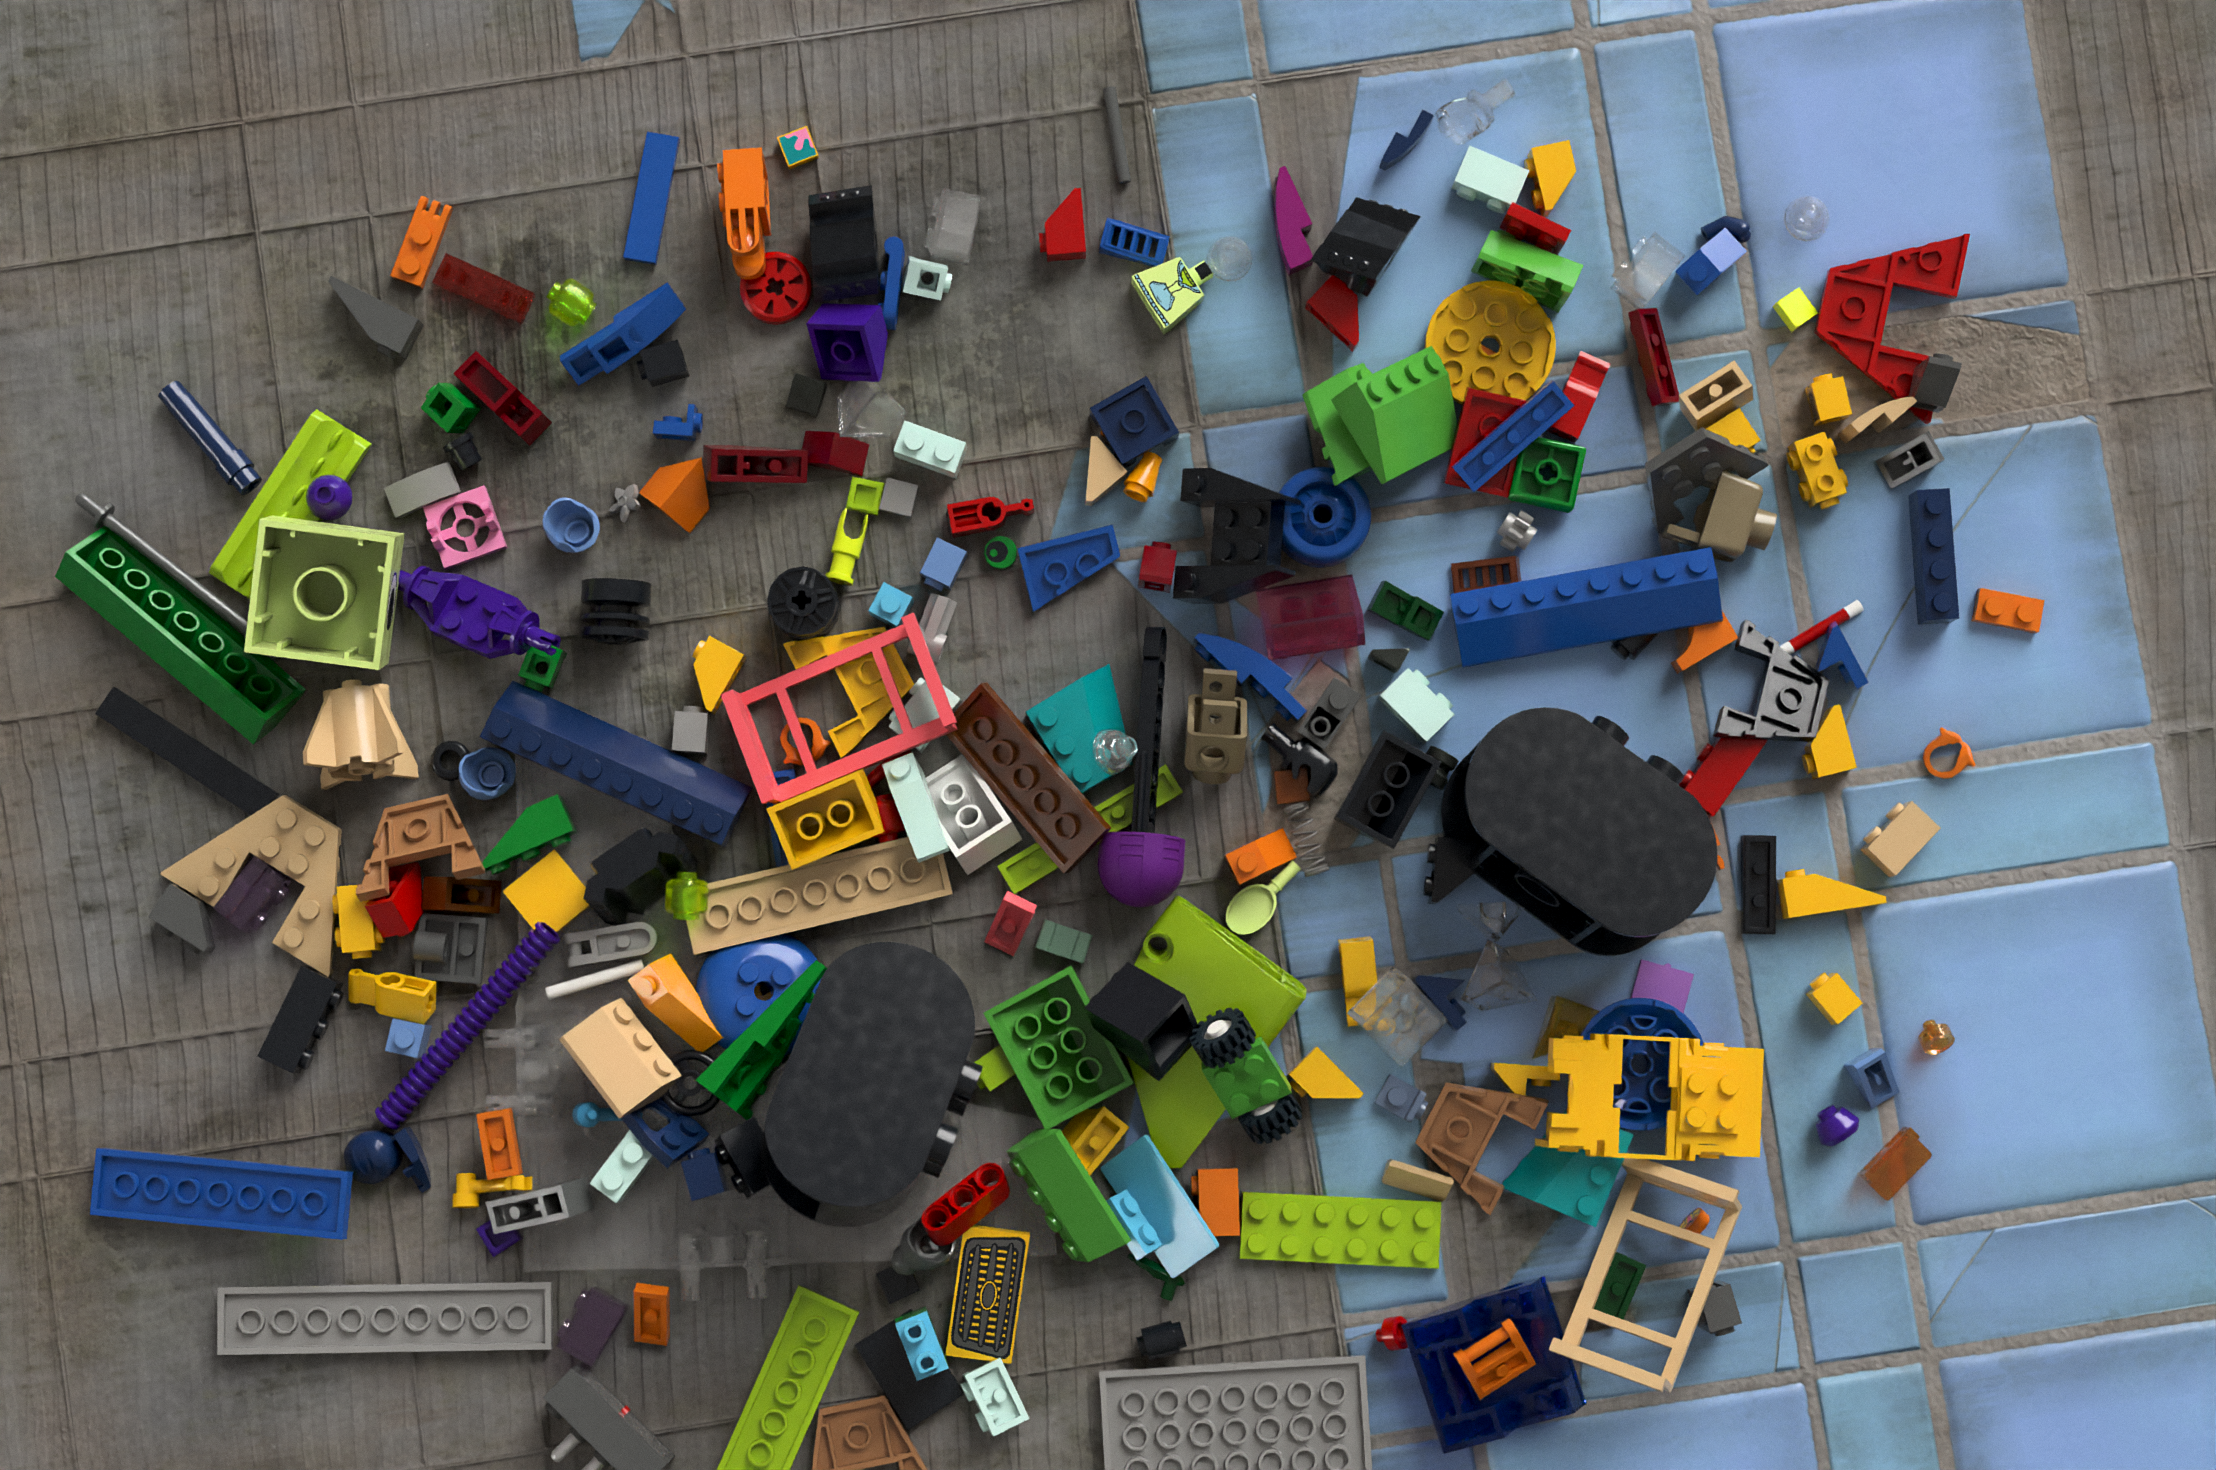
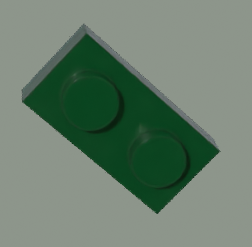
M1616 1252L1594 1309L1624 1319L1647 1265Z

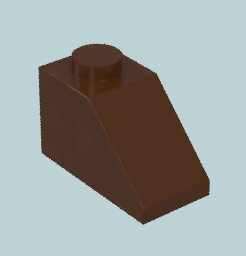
M424 877L422 910L500 914L502 881L471 878L456 880L455 877Z

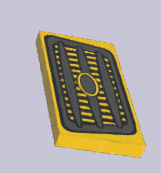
M974 1225L962 1234L945 1356L993 1361L1000 1357L1003 1363H1012L1030 1232Z

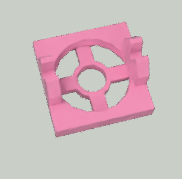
M485 485L423 507L427 519V530L431 534L432 544L439 553L444 569H449L507 548ZM463 504L476 505L482 509L485 515L474 519L472 516L466 515ZM453 507L456 515L453 526L440 531L443 516ZM463 519H470L475 525V530L469 537H461L457 533V524ZM488 526V537L478 547L475 537L478 535L480 528ZM457 537L465 541L468 551L454 550L444 541Z

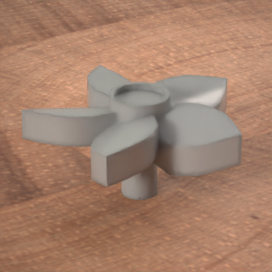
M635 484L628 486L625 490L616 488L614 495L618 501L608 510L613 513L620 512V520L624 523L629 516L630 509L636 511L641 507L640 503L636 500L638 485Z

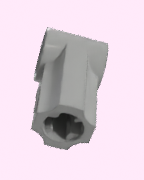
M931 593L919 626L933 662L938 663L948 638L946 633L958 603L947 597ZM909 642L907 652L915 655L912 644Z

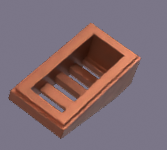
M1509 556L1452 563L1454 593L1509 584L1504 583L1503 565L1509 566L1510 583L1520 582L1519 557ZM1492 566H1495L1497 584L1491 585L1489 569ZM1476 568H1482L1483 586H1478ZM1463 569H1469V588H1464Z

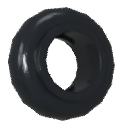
M449 740L439 744L434 749L431 755V766L438 777L446 781H455L459 779V766L455 770H447L443 767L442 758L447 752L454 751L459 754L461 761L466 754H470V751L464 744Z

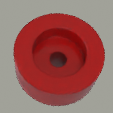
M1402 1316L1384 1319L1382 1328L1376 1330L1377 1341L1384 1342L1390 1351L1406 1349L1411 1339L1410 1328L1406 1319Z

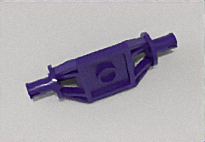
M426 566L418 567L412 574L400 570L398 590L404 592L403 602L405 607L415 610L437 637L489 659L513 653L522 655L530 647H534L552 656L557 651L551 648V646L557 648L560 646V636L539 629L540 619L538 614L531 610L528 611L515 596L465 575L435 572ZM425 601L428 602L429 608L424 605ZM504 634L510 635V640H502Z

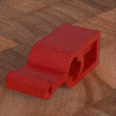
M1580 351L1562 390L1574 404V407L1546 431L1573 443L1578 440L1610 367V363Z
M985 497L947 504L953 538L997 530L1005 524L1007 516L1018 514L1030 516L1034 513L1033 500L1028 498L1023 499L1021 503L1004 505L996 497ZM994 506V510L997 512L1001 511V514L997 520L990 521L988 516H983L984 510Z

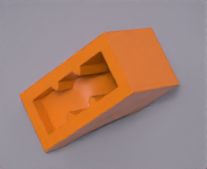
M1723 611L1722 622L1687 628V644L1680 656L1671 662L1677 674L1738 639Z

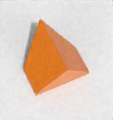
M702 457L658 468L639 492L641 496L689 534L710 510Z

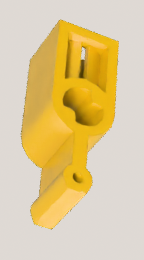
M1371 936L1339 939L1338 947L1347 1026L1379 1024L1381 1021L1373 939Z
M351 969L348 973V1001L355 1004L375 1006V1010L379 1014L424 1025L436 1010V982L396 972H385L375 975L363 972L361 969Z

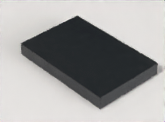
M912 1308L903 1313L902 1315L912 1312ZM892 1320L856 1343L855 1346L905 1427L909 1430L964 1395V1392L950 1369L917 1381L897 1331L896 1322Z

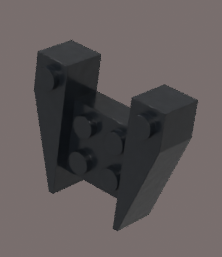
M1213 468L1183 469L1180 501L1198 507H1215L1210 566H1175L1173 599L1192 604H1223L1295 576L1296 571L1280 567L1285 506L1301 505V500Z

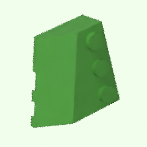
M1491 230L1471 271L1490 281H1501L1518 286L1532 295L1538 301V304L1559 313L1572 293L1584 265L1545 251L1535 245L1519 241L1506 231L1498 230L1496 232Z
M1364 362L1345 369L1302 394L1314 430L1323 436L1326 445L1322 448L1325 460H1331L1335 474L1331 477L1334 486L1373 471L1331 401L1332 398L1356 381L1372 374Z

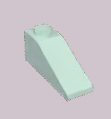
M913 752L882 764L892 796L918 862L920 863L950 851L924 772Z

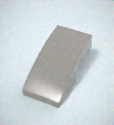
M450 462L433 466L384 488L395 518H403L427 505L450 498L461 492Z

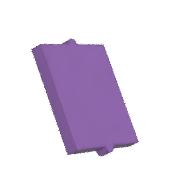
M1641 959L1631 998L1660 1000L1684 1013L1694 974L1671 968L1669 963L1660 965Z

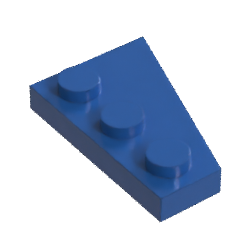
M1112 524L1017 548L1033 612L1120 557Z

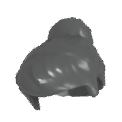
M921 1217L904 1231L900 1246L893 1251L890 1262L892 1269L898 1274L911 1275L917 1270H934L944 1266L954 1255L958 1238L945 1246L935 1245L931 1242ZM940 1222L934 1228L941 1227L944 1224ZM927 1247L928 1251L925 1252L923 1248Z

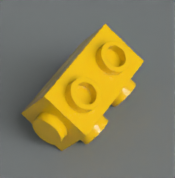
M1824 431L1793 442L1788 447L1789 452L1786 456L1791 470L1797 471L1800 480L1798 491L1804 502L1808 501L1810 508L1820 505L1821 510L1839 504L1838 498L1847 493L1848 480L1844 470L1837 467L1834 458L1837 456V451L1831 438L1827 439Z
M357 885L336 887L337 894L333 895L332 904L334 914H339L340 927L335 929L337 947H341L342 953H352V959L372 958V951H381V943H385V938L382 937L365 908L369 900L360 902L356 896Z

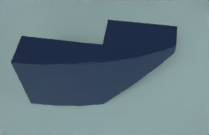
M410 1127L404 1128L394 1135V1138L412 1162L410 1166L402 1171L407 1178L411 1177L418 1189L423 1193L431 1188L427 1160Z

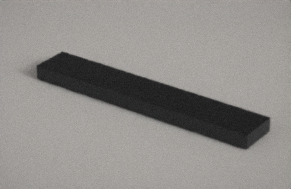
M113 686L95 713L249 815L276 800L279 795L278 792L117 687Z

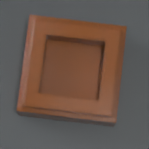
M1307 768L1300 769V775L1297 780L1292 778L1291 770L1274 771L1277 805L1310 801V795L1307 792Z

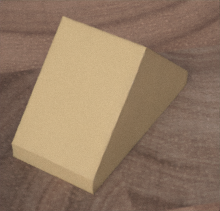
M1091 436L1086 506H1093L1127 477V470L1097 436Z

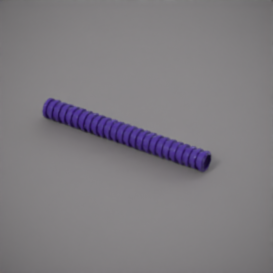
M543 922L535 924L536 929H531L528 932L529 937H524L521 940L522 945H517L515 953L508 955L509 960L503 961L501 963L502 968H497L494 971L495 976L488 978L489 983L483 984L481 986L482 991L475 993V1000L470 999L468 1001L469 1007L462 1008V1015L458 1014L455 1016V1023L451 1022L448 1025L449 1030H443L441 1033L442 1038L435 1040V1046L431 1045L428 1048L429 1053H424L421 1056L422 1061H417L415 1069L411 1068L408 1071L409 1076H404L401 1079L402 1084L395 1086V1092L392 1091L388 1094L389 1099H384L381 1102L382 1107L375 1109L376 1117L382 1124L395 1130L400 1127V1121L404 1122L407 1119L406 1114H411L414 1111L413 1106L416 1107L420 1104L419 1099H424L427 1096L426 1091H431L434 1088L433 1083L440 1081L439 1076L447 1073L446 1068L453 1066V1060L460 1058L459 1053L467 1050L466 1044L470 1045L473 1043V1037L480 1035L479 1029L483 1030L486 1028V1021L490 1022L493 1019L492 1014L499 1013V1006H505L507 1003L506 998L510 999L513 996L512 991H517L520 988L519 983H524L527 980L526 975L533 973L532 968H537L540 965L539 960H544L547 957L546 952H551L554 949L553 944L560 942L559 935L554 929Z

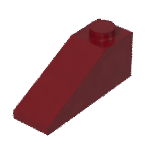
M703 445L705 479L711 482L807 483L808 450L736 445Z

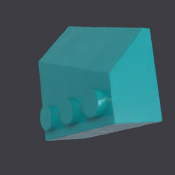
M1110 664L1081 677L1025 711L1027 718L1052 759L1083 795L1133 765Z
M1619 1129L1618 1153H1627L1634 1136L1633 1134ZM1535 1145L1509 1177L1502 1182V1185L1508 1191L1596 1227L1624 1158L1585 1156L1584 1149H1579V1152H1560L1557 1148Z

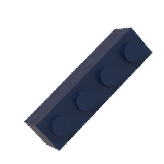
M1950 488L1916 490L1908 496L1918 625L1951 623L1959 619Z

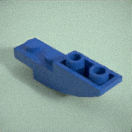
M667 282L614 315L613 323L560 355V362L578 386L603 370L608 374L662 334L686 310V307Z
M1198 633L1194 637V642L1197 644L1194 650L1205 661L1209 662L1212 659L1221 667V670L1237 671L1236 683L1239 686L1248 678H1251L1254 682L1250 686L1262 698L1268 695L1277 704L1274 707L1275 711L1287 722L1291 718L1297 722L1307 712L1284 689L1293 678L1264 655L1233 640L1219 636Z

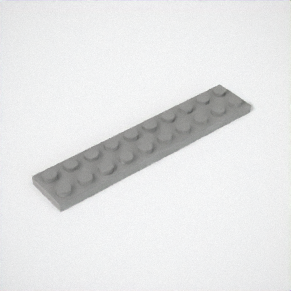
M553 1281L218 1287L217 1355L553 1349Z

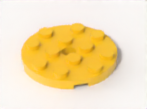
M1501 281L1474 282L1463 286L1445 298L1434 312L1425 336V349L1432 346L1436 354L1441 358L1449 374L1453 400L1457 403L1463 404L1467 387L1527 400L1539 390L1548 377L1553 366L1556 351L1553 325L1550 318L1547 317L1542 307L1537 303L1538 301L1522 288ZM1485 338L1495 339L1499 344L1498 352L1487 355L1482 350L1481 342Z

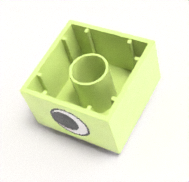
M273 515L259 519L244 652L375 670L383 668L389 663L405 533Z

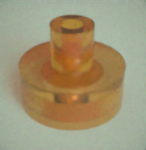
M1928 1020L1923 1023L1924 1030L1918 1038L1924 1052L1930 1055L1944 1052L1955 1041L1949 1026L1942 1023L1936 1024L1935 1020Z

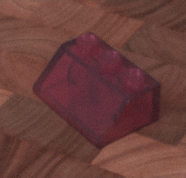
M1352 574L1263 588L1256 591L1263 640L1269 660L1366 645L1363 612Z

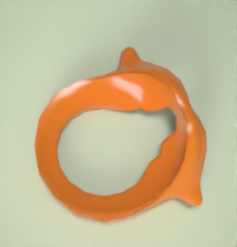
M798 718L800 724L809 726L813 731L811 752L813 760L817 761L823 756L826 747L831 742L823 738L821 729L815 721L809 718ZM787 723L780 736L781 746L786 754L783 762L784 764L792 763L804 766L798 749L788 742L787 737L790 728Z
M1943 727L1939 729L1940 735L1932 740L1924 749V765L1928 772L1938 778H1953L1967 766L1975 767L1976 765L1969 745L1962 741L1959 734L1948 731ZM1960 743L1962 748L1953 769L1941 772L1933 768L1930 763V755L1935 748Z

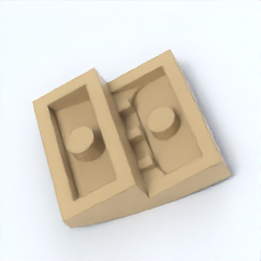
M1912 396L1881 404L1858 417L1837 435L1846 444L1870 424L1879 433L1913 406L1917 400Z

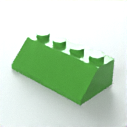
M1037 1128L1006 1151L1011 1159L1009 1161L1011 1169L1018 1177H1023L1029 1186L1027 1188L1029 1197L1035 1204L1041 1205L1047 1214L1044 1217L1046 1223L1054 1232L1060 1234L1064 1241L1062 1247L1072 1260L1090 1262L1131 1241L1060 1129Z

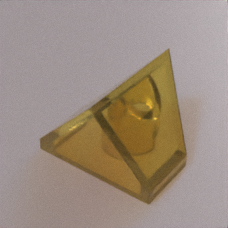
M1551 996L1532 1059L1548 1054L1549 1038H1562L1563 1035L1580 1036L1590 1019L1599 1011L1560 996Z

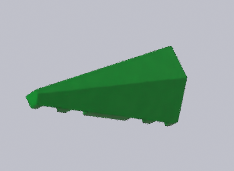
M817 960L811 964L695 1081L745 1120H749L753 1115L749 1108L757 1094L763 1095L767 1086L764 1080L775 1066L780 1065L802 1024L798 1017L806 1002L812 1003L815 995L812 991L828 968Z

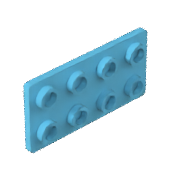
M1144 1135L1101 1167V1171L1117 1194L1106 1201L1130 1237L1131 1241L1127 1243V1246L1137 1261L1155 1252L1170 1277L1176 1278L1219 1247V1242L1148 1135Z

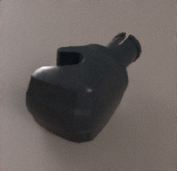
M1273 723L1268 730L1277 737V740L1267 732L1262 735L1261 740L1265 741L1283 756V762L1280 767L1286 771L1291 766L1292 778L1294 780L1299 778L1300 769L1303 765L1308 764L1311 767V779L1307 792L1312 798L1318 799L1335 781L1338 774L1337 762L1306 737L1294 741Z

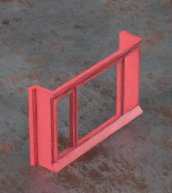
M915 613L901 617L903 624L745 692L738 693L730 690L720 694L762 804L768 802L779 804L958 730L955 725L957 723ZM908 637L940 716L916 728L912 727L882 648ZM872 653L903 733L817 769L787 689ZM774 694L778 696L807 774L781 785L777 784L748 705Z

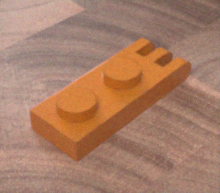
M421 196L390 275L393 279L421 289L424 288L453 211V207L446 204L441 216H439L438 212L441 202L435 200L431 203L429 211H425L429 198Z

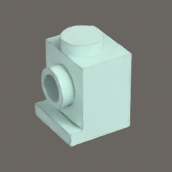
M908 256L901 287L902 292L941 301L942 293L949 292L952 274L947 273V265ZM923 273H932L934 276L933 280L930 283H924L921 280Z

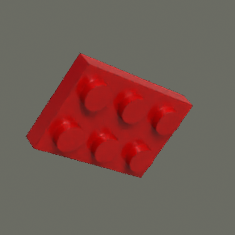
M1470 387L1466 388L1444 478L1445 484L1470 489L1451 466L1526 403L1527 400ZM1518 455L1476 491L1508 498Z

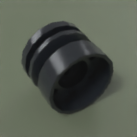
M804 566L790 568L780 574L770 586L767 598L769 614L779 629L792 639L808 640L822 637L829 633L838 621L840 612L838 594L827 576L818 570ZM805 594L807 599L811 601V604H805V610H800L799 606L794 602L800 600L801 595Z
M616 578L582 580L581 602L596 607V611L580 615L581 621L595 624V626L581 627L579 632L581 638L610 645H629L630 643L649 640V631L635 628V626L650 624V619L646 616L635 614V609L651 605L650 583Z

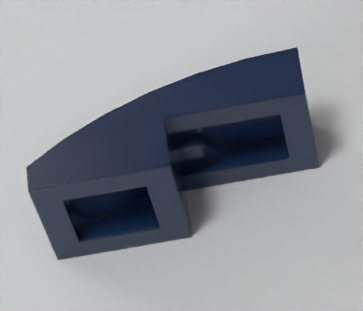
M1422 109L1408 138L1396 132L1381 160L1379 168L1385 171L1409 154L1426 133L1434 115Z

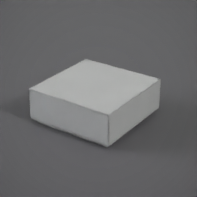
M887 478L879 510L911 518L919 485Z

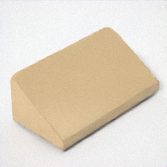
M1393 1159L1387 1160L1382 1176V1183L1438 1201L1446 1199L1454 1180L1451 1177Z

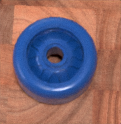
M1313 467L1303 470L1291 477L1279 491V493L1301 500V505L1285 506L1282 550L1293 560L1309 567H1332L1351 558L1362 546L1371 525V507L1362 486L1355 479L1334 486L1331 476L1335 474V470L1332 467ZM1317 508H1325L1330 512L1331 520L1327 523H1319L1314 519L1313 511Z

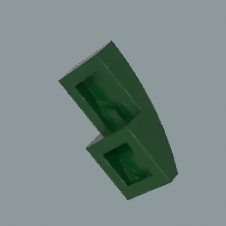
M1381 581L1367 610L1427 641L1432 637L1444 614V611L1417 596L1406 593L1387 581Z

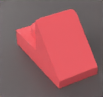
M1007 891L984 942L1014 957L1035 914L1037 905Z

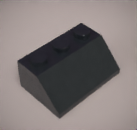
M1383 730L1336 813L1334 820L1363 836L1394 849L1442 762Z

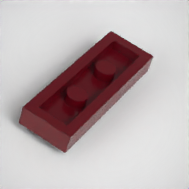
M1657 308L1636 309L1628 312L1631 323L1630 330L1635 339L1639 354L1638 361L1643 370L1646 392L1652 407L1678 403L1679 392Z

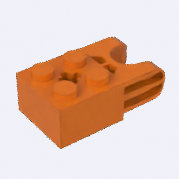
M762 147L722 150L723 163H717L718 180L721 183L722 192H719V208L723 216V225L727 230V242L732 253L734 270L737 276L742 279H756L764 273L766 267L764 236H771L769 181Z

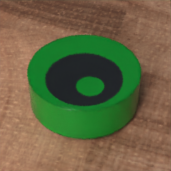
M994 537L985 546V559L994 569H1007L1016 561V545L1008 537Z

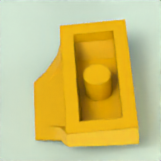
M1103 1106L1099 1109L1087 1108L1076 1114L1062 1130V1133L1091 1176L1130 1127Z

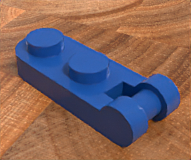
M894 236L889 237L884 243V250L889 263L888 271H882L880 290L885 291L884 303H878V305H881L888 330H896L905 258L903 242L900 238Z

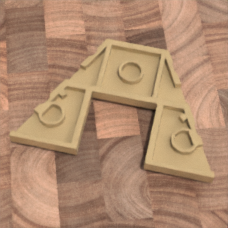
M287 795L279 797L161 872L160 875L214 908H220L250 855H255L305 886L272 943L327 977L332 976L333 941H335L334 921L337 917V914H334L332 898L333 895L337 894V872H339L340 857L338 854L339 846L341 845L342 829Z

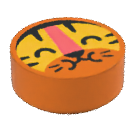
M1697 1208L1682 1221L1679 1227L1700 1234L1708 1225L1710 1216L1701 1208Z

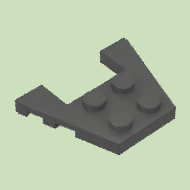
M1700 428L1646 462L1647 484L1652 499L1650 507L1654 515L1652 522L1657 532L1661 534L1669 523L1675 525L1685 519L1680 509L1674 503L1676 500L1689 496L1695 488L1708 480L1718 478L1722 471L1730 466L1734 468L1740 477L1748 479L1769 466L1764 456L1758 452L1756 454L1751 453L1743 445H1732L1727 438Z

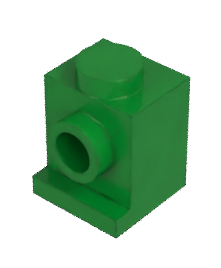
M438 382L427 392L426 401L421 406V409L447 433L463 434L481 410V407L473 404L453 384Z
M551 646L557 652L550 656L546 652L530 647L518 674L519 677L526 679L524 686L539 692H543L544 687L553 689L567 653L562 649ZM541 663L548 664L549 669L545 674L538 673L537 668Z

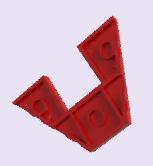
M1963 234L1959 237L1931 242L1920 247H1912L1892 252L1888 255L1860 260L1849 265L1844 264L1830 268L1826 275L1814 333L1895 400L1909 397L1914 368L1929 356L1880 345L1892 288L1897 286L1955 299L1958 295L1970 234ZM1915 407L1908 409L1925 424L1931 422L1933 411Z

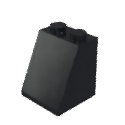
M1129 962L1119 972L1115 973L1101 991L1093 996L1084 1007L1092 1027L1158 1081L1192 1046L1190 1036H1193L1192 1031L1199 1028L1185 994Z

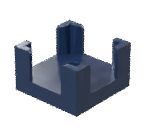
M1147 376L1090 407L1092 420L1097 428L1100 427L1114 451L1115 458L1124 468L1131 466L1136 462V458L1162 443L1166 446L1179 437L1177 427Z

